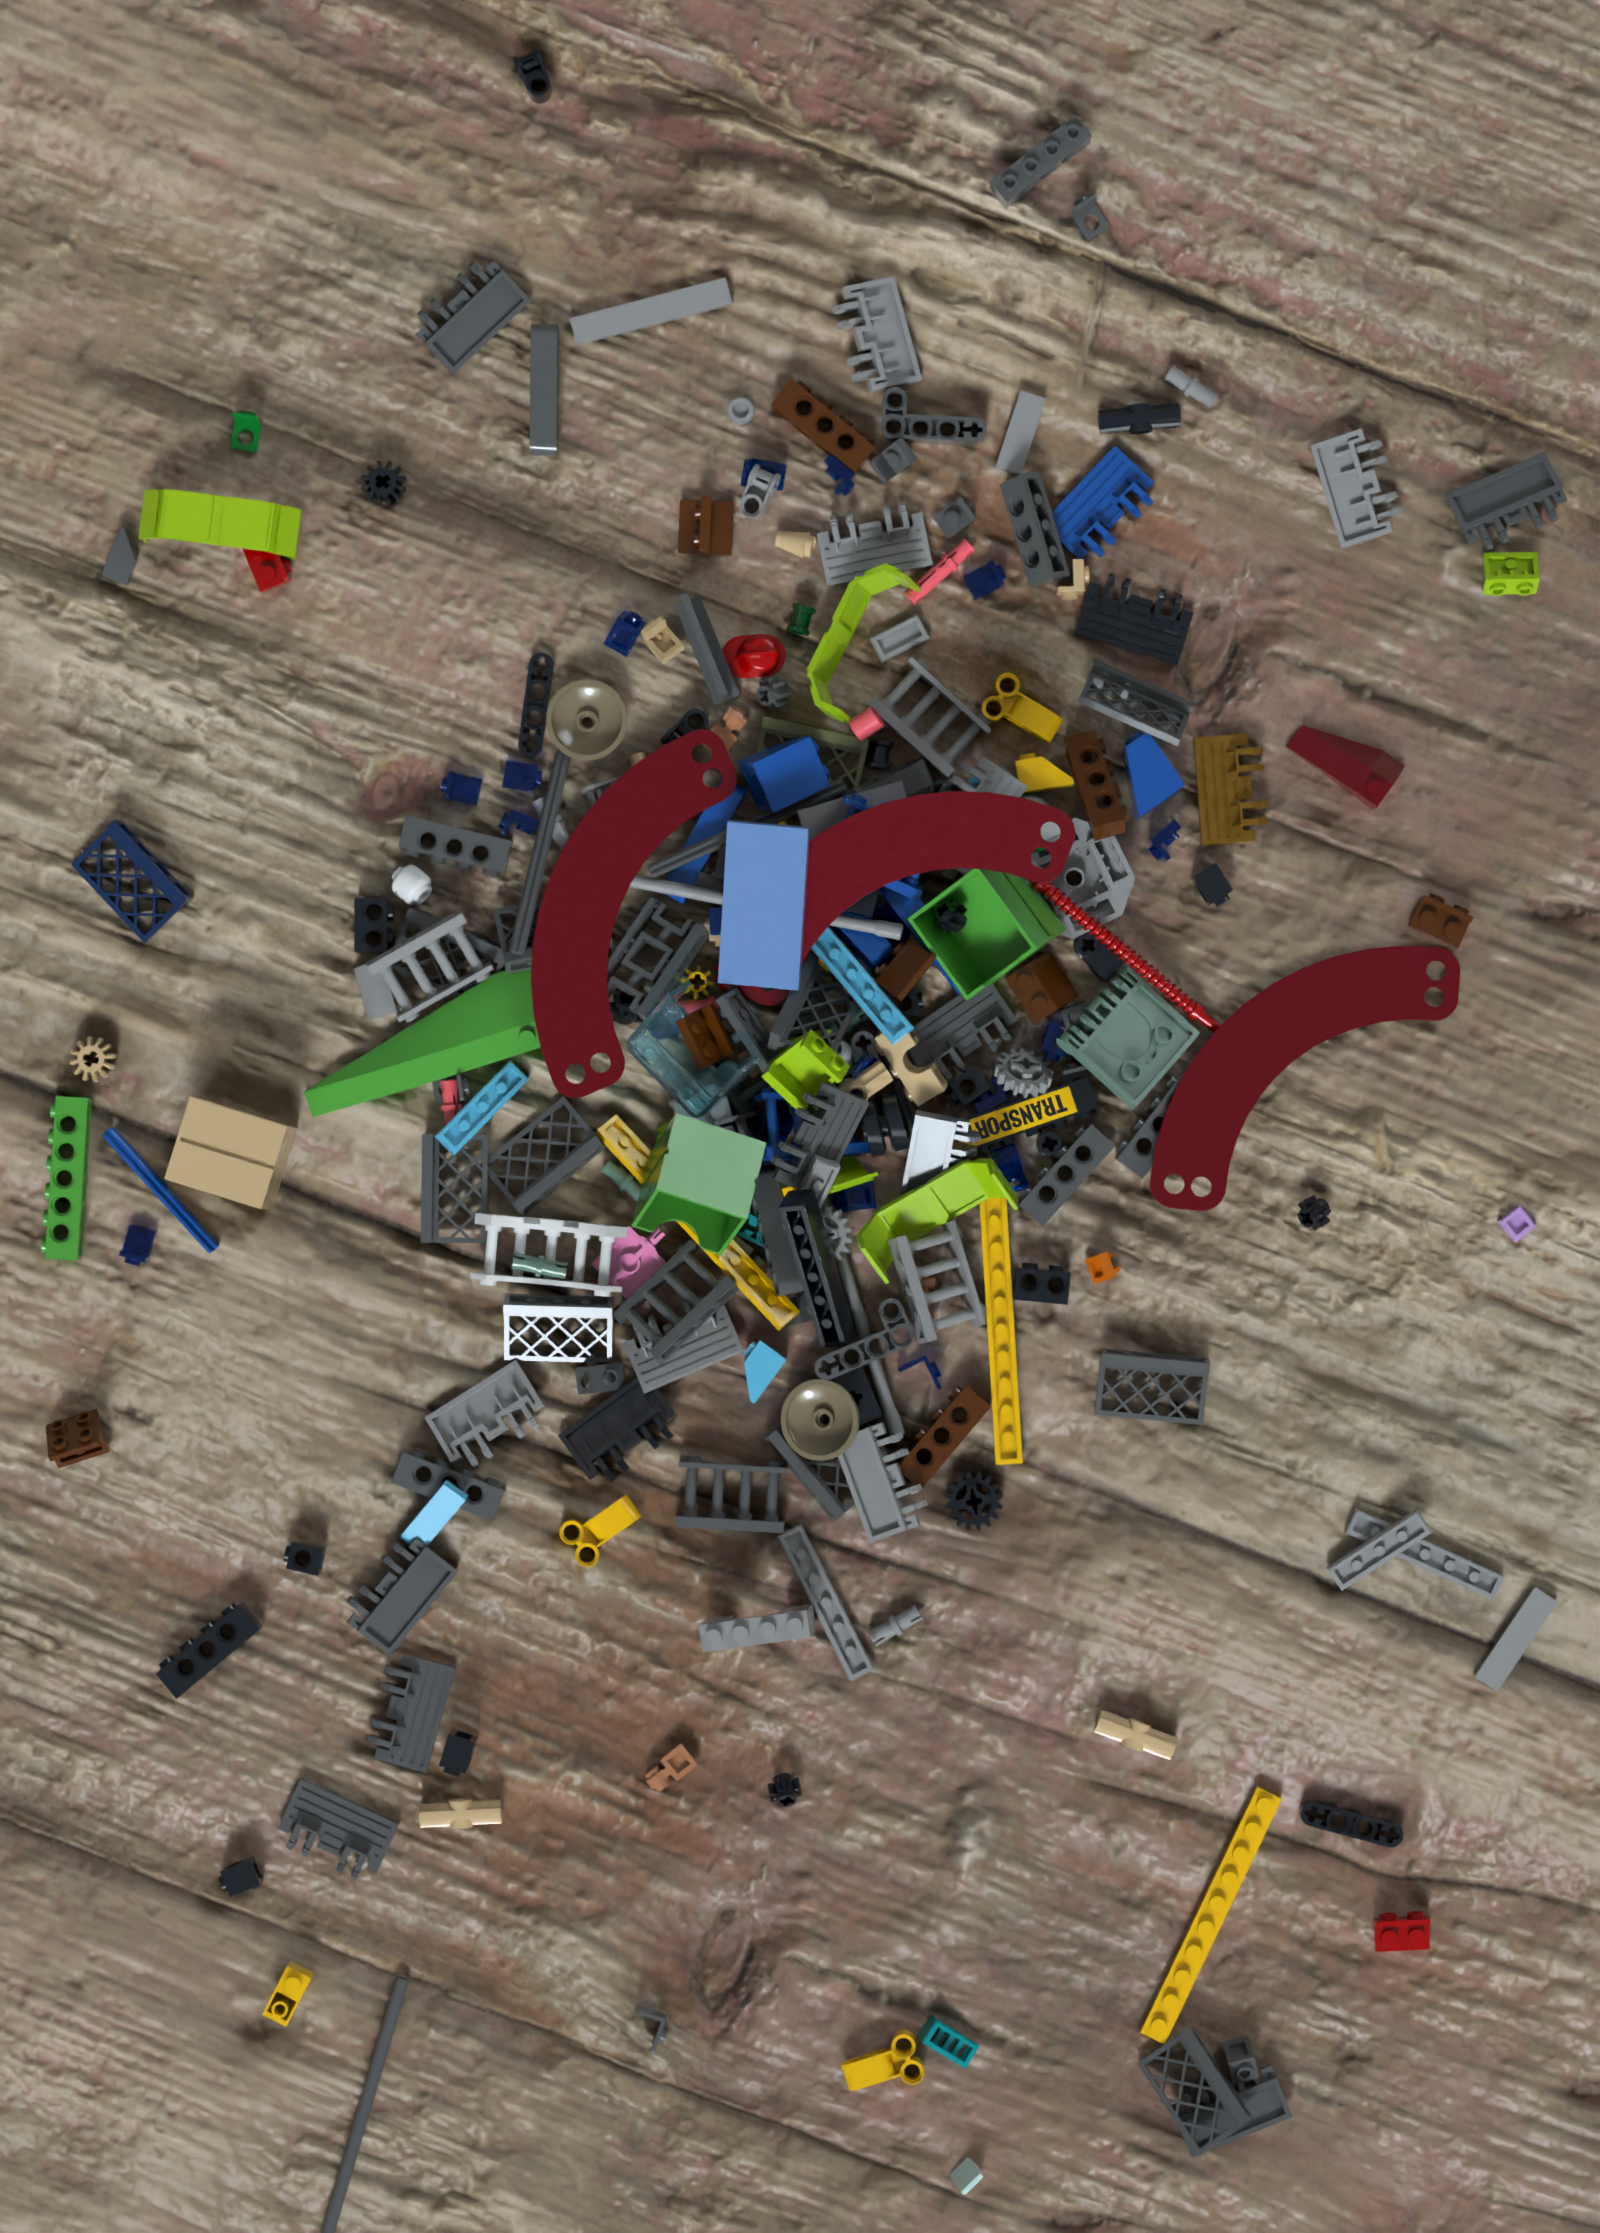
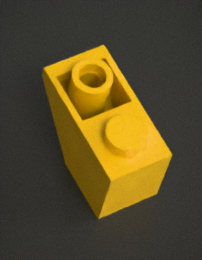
M290 1961L262 2015L287 2027L314 1973Z

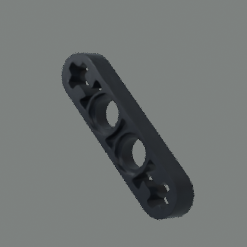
M546 653L533 655L529 662L518 740L520 752L528 758L538 756L542 752L544 744L546 715L554 671L553 660ZM540 658H544L545 663L549 664V668H544L542 675L543 678L548 677L547 682L540 679L532 680V675L538 677L539 671L534 664L539 663ZM534 685L545 687L546 693L543 698L534 699L531 697L530 690ZM532 711H537L542 715V721L537 726H531L527 723V715ZM525 728L531 731L541 730L540 735L534 733V743L538 744V748H533L530 753L523 746V743L528 742L530 733H524Z
M1311 1800L1304 1802L1299 1809L1300 1819L1311 1827L1386 1847H1396L1403 1840L1402 1829L1392 1821ZM1312 1806H1315L1316 1812L1325 1814L1324 1809H1328L1329 1811L1325 1816V1825L1321 1824L1323 1819L1319 1817H1313L1312 1821L1308 1820V1816L1304 1814L1305 1810H1310ZM1335 1813H1341L1345 1816V1824L1340 1828H1335L1330 1823V1819ZM1362 1820H1368L1372 1825L1371 1831L1366 1835H1361L1357 1832V1824ZM1377 1823H1381L1380 1830L1389 1831L1390 1827H1393L1397 1837L1391 1838L1389 1842L1385 1835L1377 1833L1378 1839L1373 1838L1377 1832Z

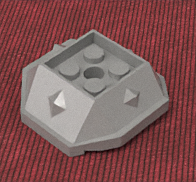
M1073 818L1075 839L1065 867L1057 878L1048 883L1053 882L1054 888L1059 887L1060 893L1065 892L1066 898L1071 897L1072 903L1077 902L1078 908L1083 907L1084 913L1088 911L1089 917L1094 916L1095 922L1100 921L1101 925L1123 915L1135 876L1115 836L1094 841L1089 823ZM1060 833L1045 841H1057L1060 837ZM1044 848L1032 853L1031 860L1036 867L1045 868L1051 862V854ZM1069 872L1078 873L1081 877L1080 884L1077 886L1069 885L1066 881V875ZM1047 895L1043 896L1066 928L1060 935L1075 939L1089 932V929L1083 930V924L1077 925V920H1071V915H1065V910H1059V905L1054 906L1053 900L1048 901Z

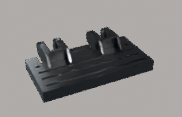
M1109 573L1102 597L1098 596L1101 584L1090 581L1075 635L1178 665L1194 614L1193 612L1182 610L1179 621L1176 620L1183 595L1177 593L1173 600L1171 614L1167 616L1160 614L1167 597V590L1165 589L1160 590L1154 612L1151 613L1150 609L1153 600L1131 594L1128 605L1124 604L1131 579L1125 578L1118 601L1108 598L1115 582V574Z
M636 1377L558 1436L588 1479L591 1480L599 1474L593 1464L597 1462L607 1478L612 1482L616 1479L615 1473L603 1459L612 1454L621 1470L626 1472L630 1468L616 1449V1446L620 1448L623 1454L628 1453L643 1442L637 1433L640 1429L651 1446L657 1449L660 1446L659 1442L647 1427L655 1421L664 1437L670 1439L673 1437V1434L659 1414H662L667 1422H670L678 1415L658 1388L644 1394Z

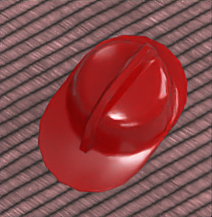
M767 634L733 637L726 642L722 649L731 674L736 678H759L775 675L783 667L786 658L784 646L779 639Z

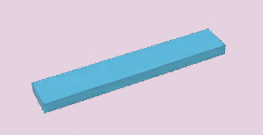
M828 926L811 949L894 1046L910 1033L914 1027Z

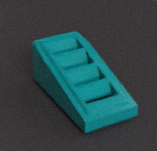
M933 2015L929 2016L917 2035V2038L923 2044L966 2069L979 2048L977 2043ZM947 2032L948 2035H947L946 2038L944 2039V2041H943V2043L941 2044V2046L938 2045V2043H939V2041L941 2040V2038L943 2037L944 2033ZM957 2038V2042L953 2046L952 2050L949 2052L948 2048L952 2044L953 2040ZM964 2043L967 2044L961 2057L958 2058L956 2055Z

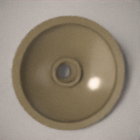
M577 680L565 685L554 695L548 706L546 725L552 742L562 753L573 759L592 761L609 755L622 742L627 729V712L621 697L610 686L596 680ZM585 718H590L593 721L590 727L583 726L582 722Z
M809 1380L795 1387L787 1396L781 1411V1428L787 1443L802 1457L815 1461L830 1460L842 1455L853 1444L859 1429V1411L852 1395L840 1384L831 1380ZM825 1414H827L830 1418L828 1424L824 1423L823 1416Z

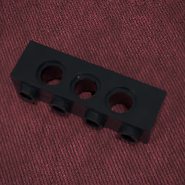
M233 1602L221 1612L224 1617L220 1621L215 1623L211 1620L200 1630L203 1633L202 1636L196 1641L191 1637L179 1647L182 1652L178 1656L173 1658L172 1655H169L159 1664L161 1670L156 1675L176 1699L263 1628L262 1624L243 1602L238 1606ZM224 1624L234 1626L236 1633L233 1638L224 1636L222 1632ZM204 1641H209L214 1645L215 1651L213 1655H206L202 1652L201 1645ZM182 1659H190L193 1662L194 1669L192 1672L187 1673L181 1669L180 1663Z

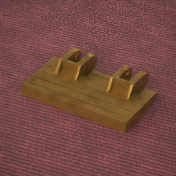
M1248 733L1193 738L1201 846L1256 841L1255 829L1243 830V827L1268 824V818L1264 817L1243 819L1242 810H1260L1267 807V801L1241 802V800L1253 799L1251 776H1239L1238 773L1264 770V764L1260 763L1239 765L1238 756H1258L1263 754L1262 747L1236 748V746L1248 745Z

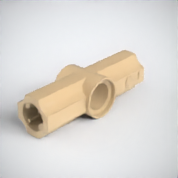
M878 1060L854 1078L842 1080L838 1088L848 1092L858 1089L856 1095L868 1100L870 1096L892 1082L893 1079L883 1063ZM816 1105L812 1106L814 1111L817 1112L819 1107Z
M1106 1710L1100 1711L1093 1730L1095 1733L1119 1741L1123 1746L1140 1752L1144 1750L1171 1760L1178 1741L1177 1737L1153 1729L1149 1724L1133 1718L1126 1719Z
M458 1798L448 1800V1802L419 1804L420 1828L449 1826L452 1829L470 1828L474 1825L502 1823L501 1799L472 1801L471 1798Z

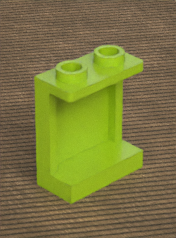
M810 1029L773 1058L761 1077L796 1110L798 1107L807 1109L810 1103L803 1099L805 1092L817 1096L818 1093L816 1091L821 1081L829 1085L833 1082H841L850 1066L821 1037Z

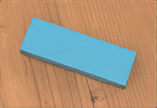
M445 1480L403 1530L400 1538L410 1544L416 1537L428 1546L465 1502L468 1495Z

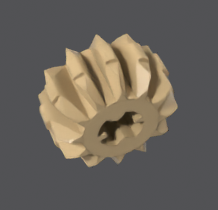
M89 1036L86 1039L87 1046L79 1040L77 1045L81 1050L71 1049L70 1053L77 1055V1059H72L69 1063L70 1065H79L73 1071L75 1075H79L84 1071L82 1075L83 1081H88L90 1076H92L93 1082H99V1073L104 1078L109 1077L108 1072L105 1070L106 1067L115 1069V1065L108 1063V1060L115 1059L116 1054H107L111 1050L112 1045L106 1044L102 1047L103 1038L99 1037L94 1045L93 1038ZM96 1052L97 1055L95 1057L99 1058L97 1064L92 1063L89 1066L88 1064L91 1062L87 1061L88 1055H94Z

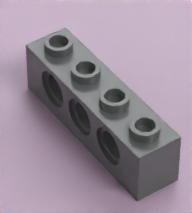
M1074 115L991 180L990 191L1006 210L1089 145L1092 135L1077 116Z
M1040 472L1021 474L1001 483L1003 499L1029 586L1048 585L1069 576L1070 572Z
M406 815L398 847L403 849V854L419 858L420 854L430 856L429 861L445 865L446 860L456 862L457 868L472 871V867L483 869L482 874L498 877L499 873H506L513 843L510 840ZM426 834H433L436 837V843L431 848L422 846V838ZM454 840L462 843V850L456 855L448 852V845ZM478 847H486L488 849V857L483 861H477L474 858V852Z
M1181 1073L1178 1077L1173 1075L1165 1085L1168 1091L1162 1099L1159 1096L1154 1099L1148 1107L1152 1112L1146 1120L1142 1117L1132 1128V1131L1135 1132L1130 1141L1124 1139L1115 1151L1119 1154L1115 1160L1140 1179L1145 1177L1153 1164L1155 1146L1159 1136V1132L1153 1128V1120L1156 1117L1164 1118L1169 1106V1099L1174 1095L1184 1073ZM1140 1138H1145L1150 1142L1151 1147L1146 1154H1142L1136 1149V1143Z
M1092 1124L1087 1128L1082 1125L1072 1136L1075 1139L1074 1143L1069 1148L1064 1145L1054 1156L1057 1159L1056 1163L1051 1168L1046 1165L1036 1176L1039 1179L1038 1183L1033 1188L1028 1185L1018 1196L1021 1199L1018 1206L1041 1226L1048 1222L1115 1147ZM1081 1145L1086 1146L1090 1151V1156L1086 1161H1080L1075 1156L1077 1147ZM1068 1166L1071 1169L1072 1176L1068 1181H1061L1058 1178L1057 1170L1059 1167ZM1043 1186H1050L1054 1191L1053 1198L1048 1202L1041 1200L1039 1197V1190Z
M411 1448L410 1452L404 1451L402 1453L391 1483L431 1498L443 1484L444 1477L452 1476L457 1481V1488L467 1495L470 1486L476 1485L482 1490L481 1499L472 1500L467 1496V1499L459 1509L491 1521L495 1520L506 1491L505 1488L501 1487L502 1482L489 1477L486 1478V1481L475 1477L476 1472L466 1468H461L460 1471L450 1468V1462L436 1458L435 1462L425 1459L426 1454ZM426 1466L431 1470L432 1476L429 1481H422L418 1478L417 1471L419 1467Z

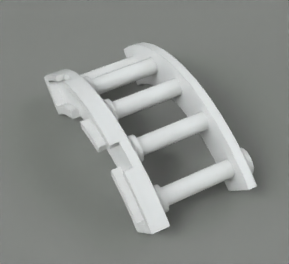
M475 1213L474 1224L485 1225V1230L487 1231L484 1273L470 1272V1278L480 1279V1285L496 1286L497 1281L543 1284L594 1290V1295L610 1297L611 1292H622V1287L609 1285L612 1242H615L616 1237L627 1238L628 1227L547 1218ZM501 1227L514 1228L513 1232L516 1233L514 1252L524 1255L527 1234H530V1229L545 1230L544 1235H547L545 1259L554 1261L556 1260L557 1238L560 1237L561 1232L574 1233V1238H577L573 1281L554 1279V1277L543 1275V1278L523 1276V1271L513 1269L512 1275L495 1274L498 1232H501ZM591 1235L599 1236V1241H602L598 1283L584 1282L587 1240H590Z

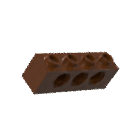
M791 379L771 403V409L855 476L875 452V446L872 445L874 440L866 433L861 432L859 434L852 429L853 423L845 416H836L830 411L832 406L820 397L818 400L810 394L812 390L799 380L796 383ZM800 403H807L811 406L812 410L807 415H801L797 412L796 408ZM821 420H828L832 423L833 427L828 432H822L818 429L817 424ZM842 437L851 438L853 441L852 447L849 449L841 448L838 444L839 439Z
M1095 729L1065 737V753L1094 841L1126 833L1125 822L1129 821L1125 805L1120 806L1118 799H1121L1118 783L1113 784L1111 777L1114 776L1110 760L1105 761L1103 756L1107 754L1103 738H1097ZM1087 761H1095V762L1090 763V764L1085 763V762H1087ZM1094 783H1102L1099 786H1093ZM1103 805L1109 806L1108 808H1100Z
M967 1385L963 1388L959 1386L955 1388L948 1397L951 1400L949 1405L945 1409L940 1407L930 1418L934 1422L928 1430L923 1427L913 1438L916 1444L910 1451L908 1450L909 1454L896 1459L902 1474L915 1485L920 1484L922 1488L926 1485L991 1408L986 1401ZM956 1407H963L966 1410V1418L961 1422H955L951 1417V1412ZM941 1427L946 1428L949 1432L948 1440L943 1443H939L934 1439L935 1430ZM922 1448L929 1449L932 1453L931 1460L927 1463H920L916 1459L917 1452Z

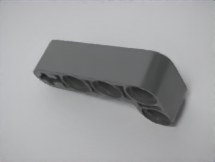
M890 387L883 395L881 433L884 439L889 442H895L902 437L906 443L977 446L985 439L987 428L984 421L980 418L906 414L907 396L904 390L899 387ZM892 395H896L901 398L902 404L898 407H891L887 399ZM888 423H898L901 430L897 434L889 433L886 430ZM918 423L926 425L928 428L927 433L917 435L913 431L914 425ZM946 424L951 425L955 430V433L948 437L940 432L941 426ZM959 425H963L962 431H970L972 426H976L977 431H979L977 437H972L971 432H963L962 437H958Z
M895 1298L883 1300L879 1305V1315L885 1329L820 1356L814 1366L816 1375L823 1380H830L909 1346L913 1341L914 1333L901 1303ZM887 1303H895L899 1308V1312L894 1318H888L883 1314V1307ZM898 1328H905L909 1331V1339L904 1343H898L894 1339V1332ZM875 1338L881 1339L885 1345L883 1351L877 1354L872 1353L868 1347L870 1341ZM848 1349H855L859 1353V1360L855 1364H848L844 1360V1353ZM839 1354L840 1362L845 1367L844 1369L839 1370V1366L836 1365L831 1368V1374L828 1375L825 1371H819L823 1360L832 1363L836 1361L833 1356Z

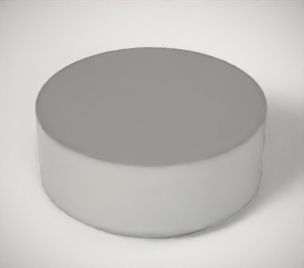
M737 397L728 404L727 414L732 423L745 425L752 420L754 407L749 399Z

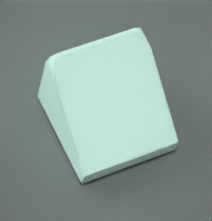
M967 2157L951 2172L950 2177L960 2192L966 2195L983 2178V2172L971 2158Z

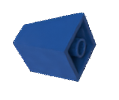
M1140 731L1126 740L1124 743L1126 747L1122 751L1133 816L1136 820L1185 786V783L1153 737L1148 733L1142 735Z
M801 735L737 761L758 810L774 813L830 787L828 781L830 774L825 764L820 762L817 755L820 753V750L814 739H811L810 736Z

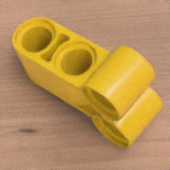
M1004 673L1000 675L994 684V691L997 696L986 698L981 705L980 713L990 723L997 722L1004 717L1040 740L1050 743L1062 724L1063 719L1018 691L1020 682L1014 674ZM1004 679L1010 680L1014 685L1013 692H1003L1000 689V682ZM991 702L998 704L1000 714L990 716L986 712V705Z
M626 1494L584 1524L575 1519L565 1521L560 1528V1537L564 1543L569 1545L576 1544L578 1546L575 1552V1559L578 1564L583 1567H591L599 1559L600 1552L598 1547L642 1516ZM570 1524L576 1525L580 1530L579 1536L576 1539H568L564 1534L566 1526ZM584 1547H590L595 1552V1558L590 1562H585L580 1558V1550Z
M906 2029L899 2030L893 2035L891 2046L841 2063L840 2065L849 2091L859 2090L899 2076L906 2084L914 2085L919 2083L924 2076V2063L918 2056L913 2055L916 2048V2040L913 2033ZM900 2038H906L911 2042V2046L907 2050H901L897 2047L896 2042ZM909 2064H915L919 2067L920 2071L917 2075L910 2076L906 2074L905 2067Z

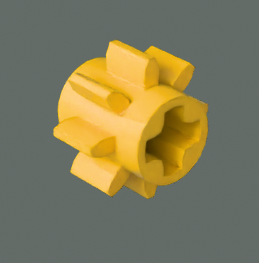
M699 965L696 968V972L693 973L686 969L689 975L688 978L680 980L681 983L688 985L684 993L694 992L695 1000L698 998V993L703 992L704 995L709 996L706 988L707 986H714L713 982L707 981V977L710 976L711 972L701 973ZM696 975H699L701 980L705 981V985H700L699 990H695L694 985L690 984V980H695Z

